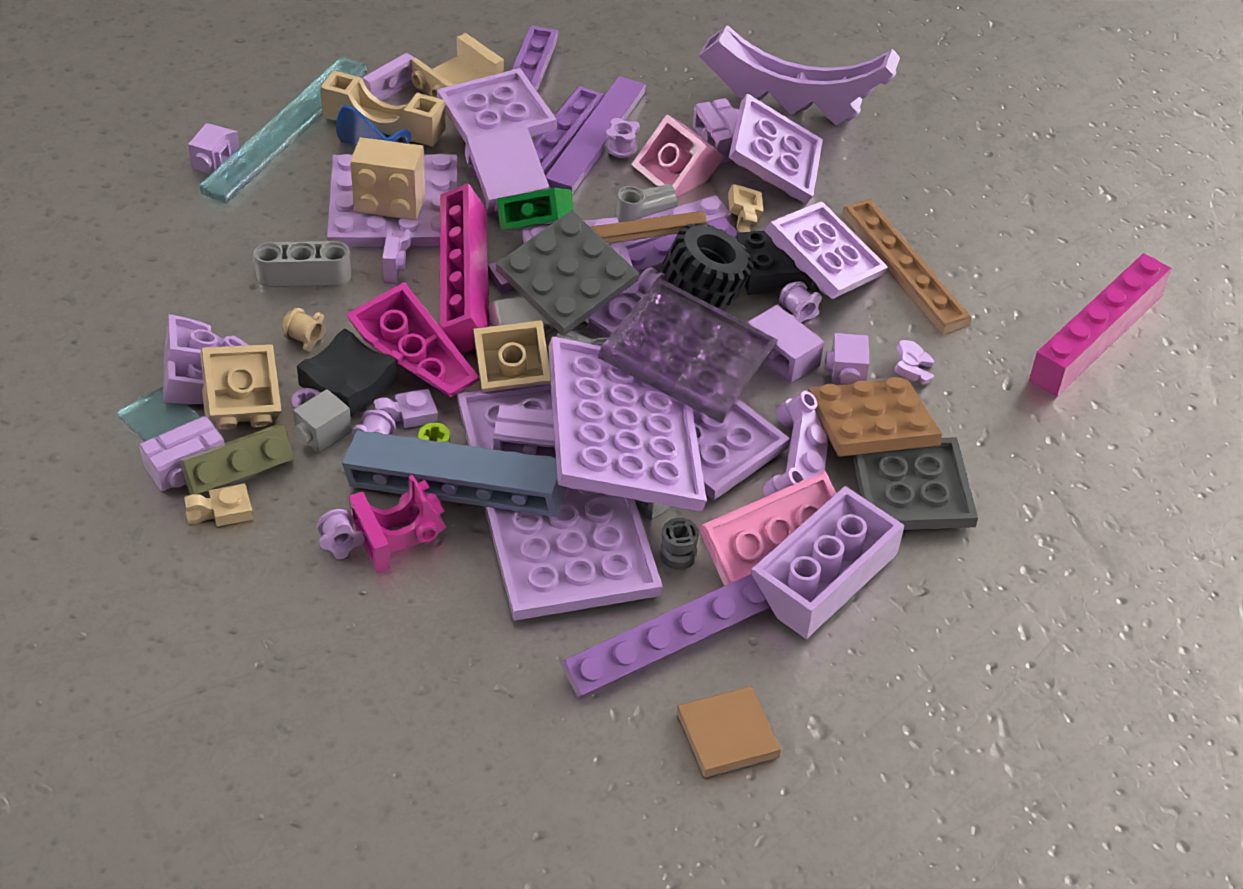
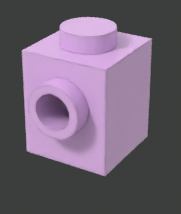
M834 333L832 351H826L825 371L831 372V384L841 385L862 380L866 381L869 369L868 335Z

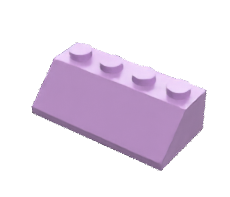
M844 486L751 570V575L776 618L805 639H808L898 554L905 525Z

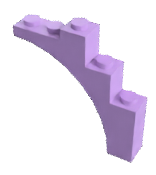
M728 25L708 38L699 54V57L742 100L747 94L755 99L762 100L770 93L790 115H793L800 109L805 111L814 103L836 126L844 120L851 121L861 110L860 104L862 100L874 90V87L880 83L887 84L895 77L897 73L896 67L900 60V57L892 49L875 59L851 66L833 68L805 66L788 62L763 52L744 40Z

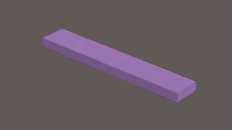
M620 76L616 79L547 173L546 179L549 188L569 189L573 195L607 147L610 139L606 137V130L611 127L610 121L614 118H620L623 121L627 119L645 94L646 84Z
M578 86L554 115L557 119V129L537 135L532 141L545 176L605 96L604 94Z

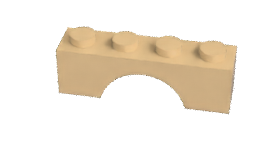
M335 70L320 87L323 117L336 120L340 108L343 105H347L361 112L381 133L393 135L402 129H407L411 133V141L434 147L446 130L445 100L416 93L408 104L401 106L390 105L373 96L366 88L361 77Z

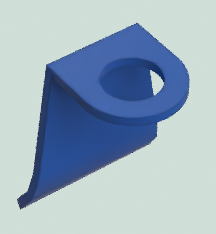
M343 105L338 112L336 132L341 142L351 143L356 146L360 137L396 142L399 138L404 137L403 143L409 144L411 141V133L407 129H402L386 138L354 107Z

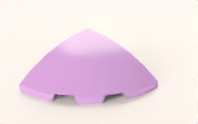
M168 314L164 354L163 402L204 404L201 349L205 347L246 346L248 344L234 335L231 337L227 336L225 339L211 332L209 324Z

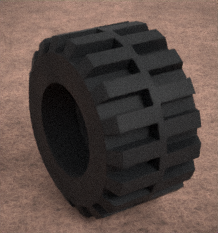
M696 223L695 225H686L685 228L680 229L663 260L662 273L665 274L666 282L671 284V288L675 292L701 303L706 308L713 309V307L721 309L725 305H731L751 273L753 264L751 263L752 258L746 252L745 246L740 244L734 236L715 226Z

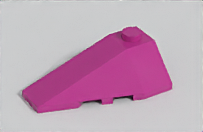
M405 282L346 313L347 319L365 342L383 354L390 355L396 359L398 364L447 396L452 397L480 381L477 373Z

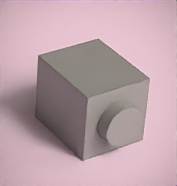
M328 389L293 410L295 420L294 433L301 443L308 444L318 453L352 432L350 408Z

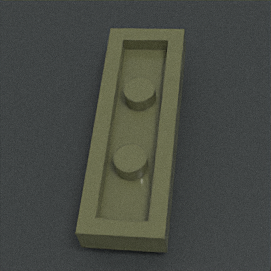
M278 424L181 458L179 461L189 493L199 494L293 460L294 455L285 425Z

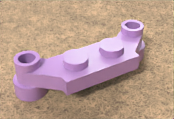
M803 391L794 399L788 398L776 409V415L780 423L786 428L793 430L786 472L783 475H775L764 484L763 492L765 497L825 470L829 438L815 411L817 400L808 391Z

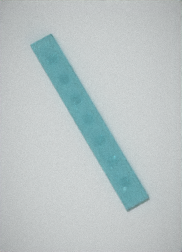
M341 56L199 185L200 194L227 204L323 115L320 87L333 70L362 78L367 74L366 65Z

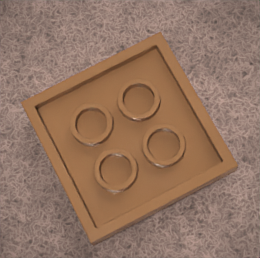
M892 377L887 380L871 382L862 380L841 385L825 384L821 387L809 388L808 390L817 400L815 411L838 456L941 445L942 433L907 378Z

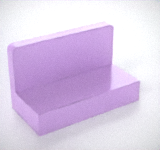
M406 52L362 77L366 88L373 96L383 101L411 85V60L414 57Z

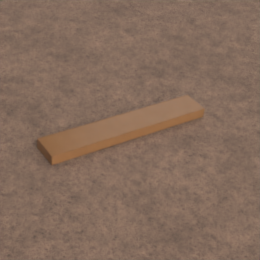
M871 199L843 207L842 216L867 246L888 266V271L942 335L970 326L972 317Z

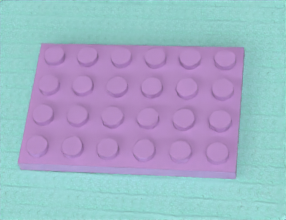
M552 336L548 348L558 485L571 489L603 493L608 496H619L646 503L652 502L702 512L707 499L685 363Z

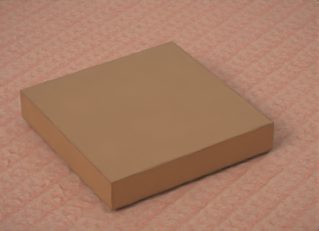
M752 686L677 706V715L704 778L780 758L781 748Z

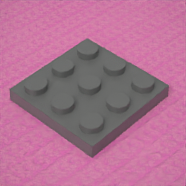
M570 210L496 263V271L563 336L636 283L639 278V272L573 210Z
M957 437L941 438V445L852 455L861 497L904 524V530L976 527L978 515Z

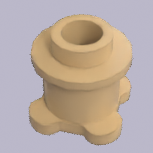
M299 307L287 312L281 324L284 337L289 340L295 338L304 342L303 350L310 352L317 341L321 340L325 334L326 329L323 326L324 314L317 312L312 317L305 314L304 310Z

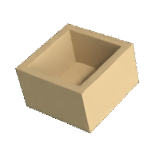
M360 137L350 161L354 212L417 220L425 198L423 146Z

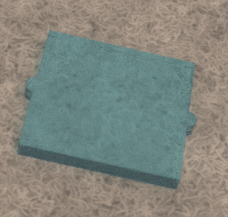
M163 386L146 396H139L136 402L116 412L117 417L143 442L200 418L186 404L163 402Z

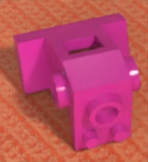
M410 475V490L400 497V504L387 509H377L369 505L363 492L349 496L350 513L354 518V527L356 531H361L364 535L363 546L376 573L391 568V552L419 543L430 542L437 537L439 532L446 528L440 516L445 510L434 492L430 494L425 492L429 488L425 480L418 483L415 477ZM409 523V525L404 528L390 530V528H394Z

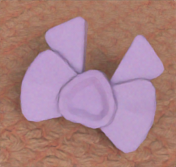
M899 341L896 350L900 357L894 371L903 378L912 381L918 380L921 384L930 382L934 375L918 368V365L932 367L935 363L932 357L927 352L923 353L922 348L913 341Z

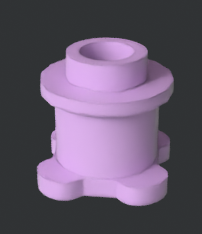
M620 118L612 119L610 121V129L606 130V137L610 139L607 143L608 152L617 158L632 156L637 151L635 133L640 130V124L636 121H623Z
M792 282L782 289L779 304L783 309H789L796 320L801 323L807 319L811 320L819 314L818 306L822 296L818 292L811 295L807 291V286L804 282Z
M379 409L368 410L362 415V425H356L352 432L354 435L357 430L391 435L394 433L396 425L387 412Z
M344 509L330 510L322 515L317 524L318 532L321 535L319 539L320 547L323 550H330L336 559L346 558L354 547L362 545L365 540L361 531L354 530V518L349 511Z

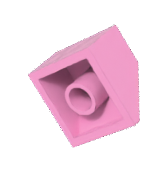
M667 114L631 165L657 186L671 184L675 189L677 197L707 182L725 156L687 126Z

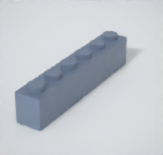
M357 430L342 462L349 486L404 494L410 490L409 476L413 475L418 483L425 480L429 485L425 492L427 494L434 492L439 500L557 517L567 489L565 486L558 485L556 458L551 456L543 457L522 454L516 451L493 450L481 446L472 447L451 444L446 441L437 442L417 439L415 437L387 435L380 432Z

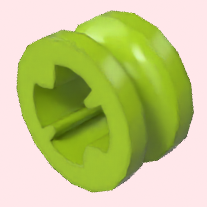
M429 423L421 427L418 432V438L430 441L433 438H437V442L446 441L450 443V431L444 424Z

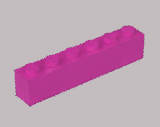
M469 183L440 195V328L461 354L475 349V328L490 327L488 313L487 209Z
M1143 253L1037 351L1029 381L1058 397L1162 297L1172 268Z

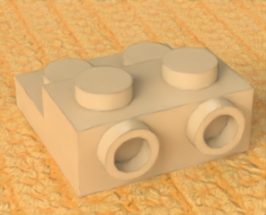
M273 344L205 347L201 349L205 416L208 417L212 424H215L216 429H233L237 427V422L251 421V426L255 428L272 425V420H277L282 411Z

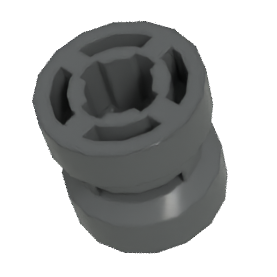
M674 518L664 524L662 528L660 558L669 568L683 570L695 563L697 559L699 529L694 522L686 518Z

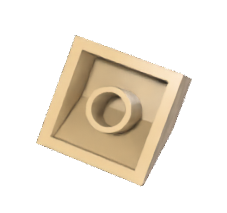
M542 320L474 329L475 350L482 392L551 384Z

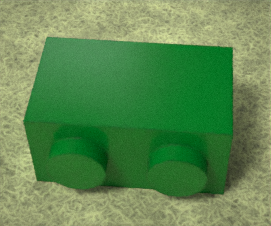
M550 188L497 198L501 231L521 232L523 227L551 225L570 210L574 211L572 192L569 189Z

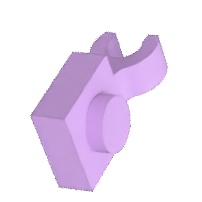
M388 229L386 232L382 258L384 283H397L399 270H405V250L411 246L410 230H405V235L401 238L393 237V229Z
M429 389L396 394L395 402L389 398H379L373 401L376 410L379 409L387 412L395 422H401L404 429L429 423H438V411Z

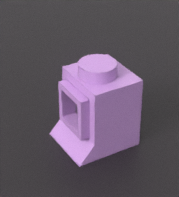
M205 123L188 144L192 169L216 175L219 170H222L231 158L241 156L238 132Z

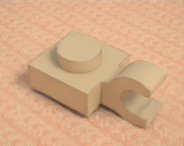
M732 184L728 192L730 213L739 216L736 231L738 233L750 232L751 224L756 225L764 212L762 192Z
M245 484L209 490V498L199 494L184 497L188 524H198L205 520L214 519L216 527L253 520V511Z

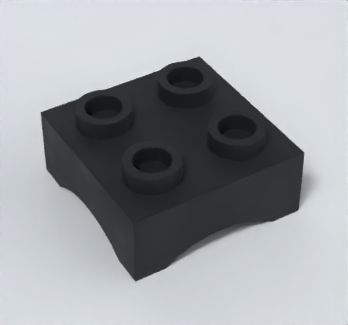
M765 231L737 233L736 239L745 246L746 252L750 254L752 258L751 263L753 264L751 273L745 282L747 295H757L770 289L784 288L787 284L798 281L804 282L807 290H811L812 279L795 265V261L784 250L778 248L773 243L772 238Z
M344 328L322 352L312 358L304 359L297 365L298 383L302 388H312L320 393L328 389L350 408L351 417L397 379L396 359L388 354H381L370 349L352 332Z

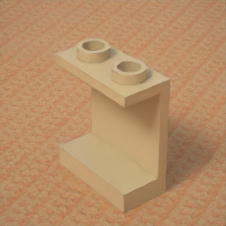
M464 33L457 37V57L433 69L417 58L412 59L411 81L417 89H420L428 96L437 98V89L503 73L504 59L467 33Z

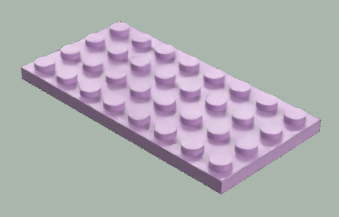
M551 384L489 392L477 390L457 393L458 407L468 446L472 447L481 446L486 449H493V433L500 405L512 406L519 404L528 409L545 411L553 409ZM567 487L557 517L484 506L513 621L662 596L663 586L634 499L608 496L603 493Z

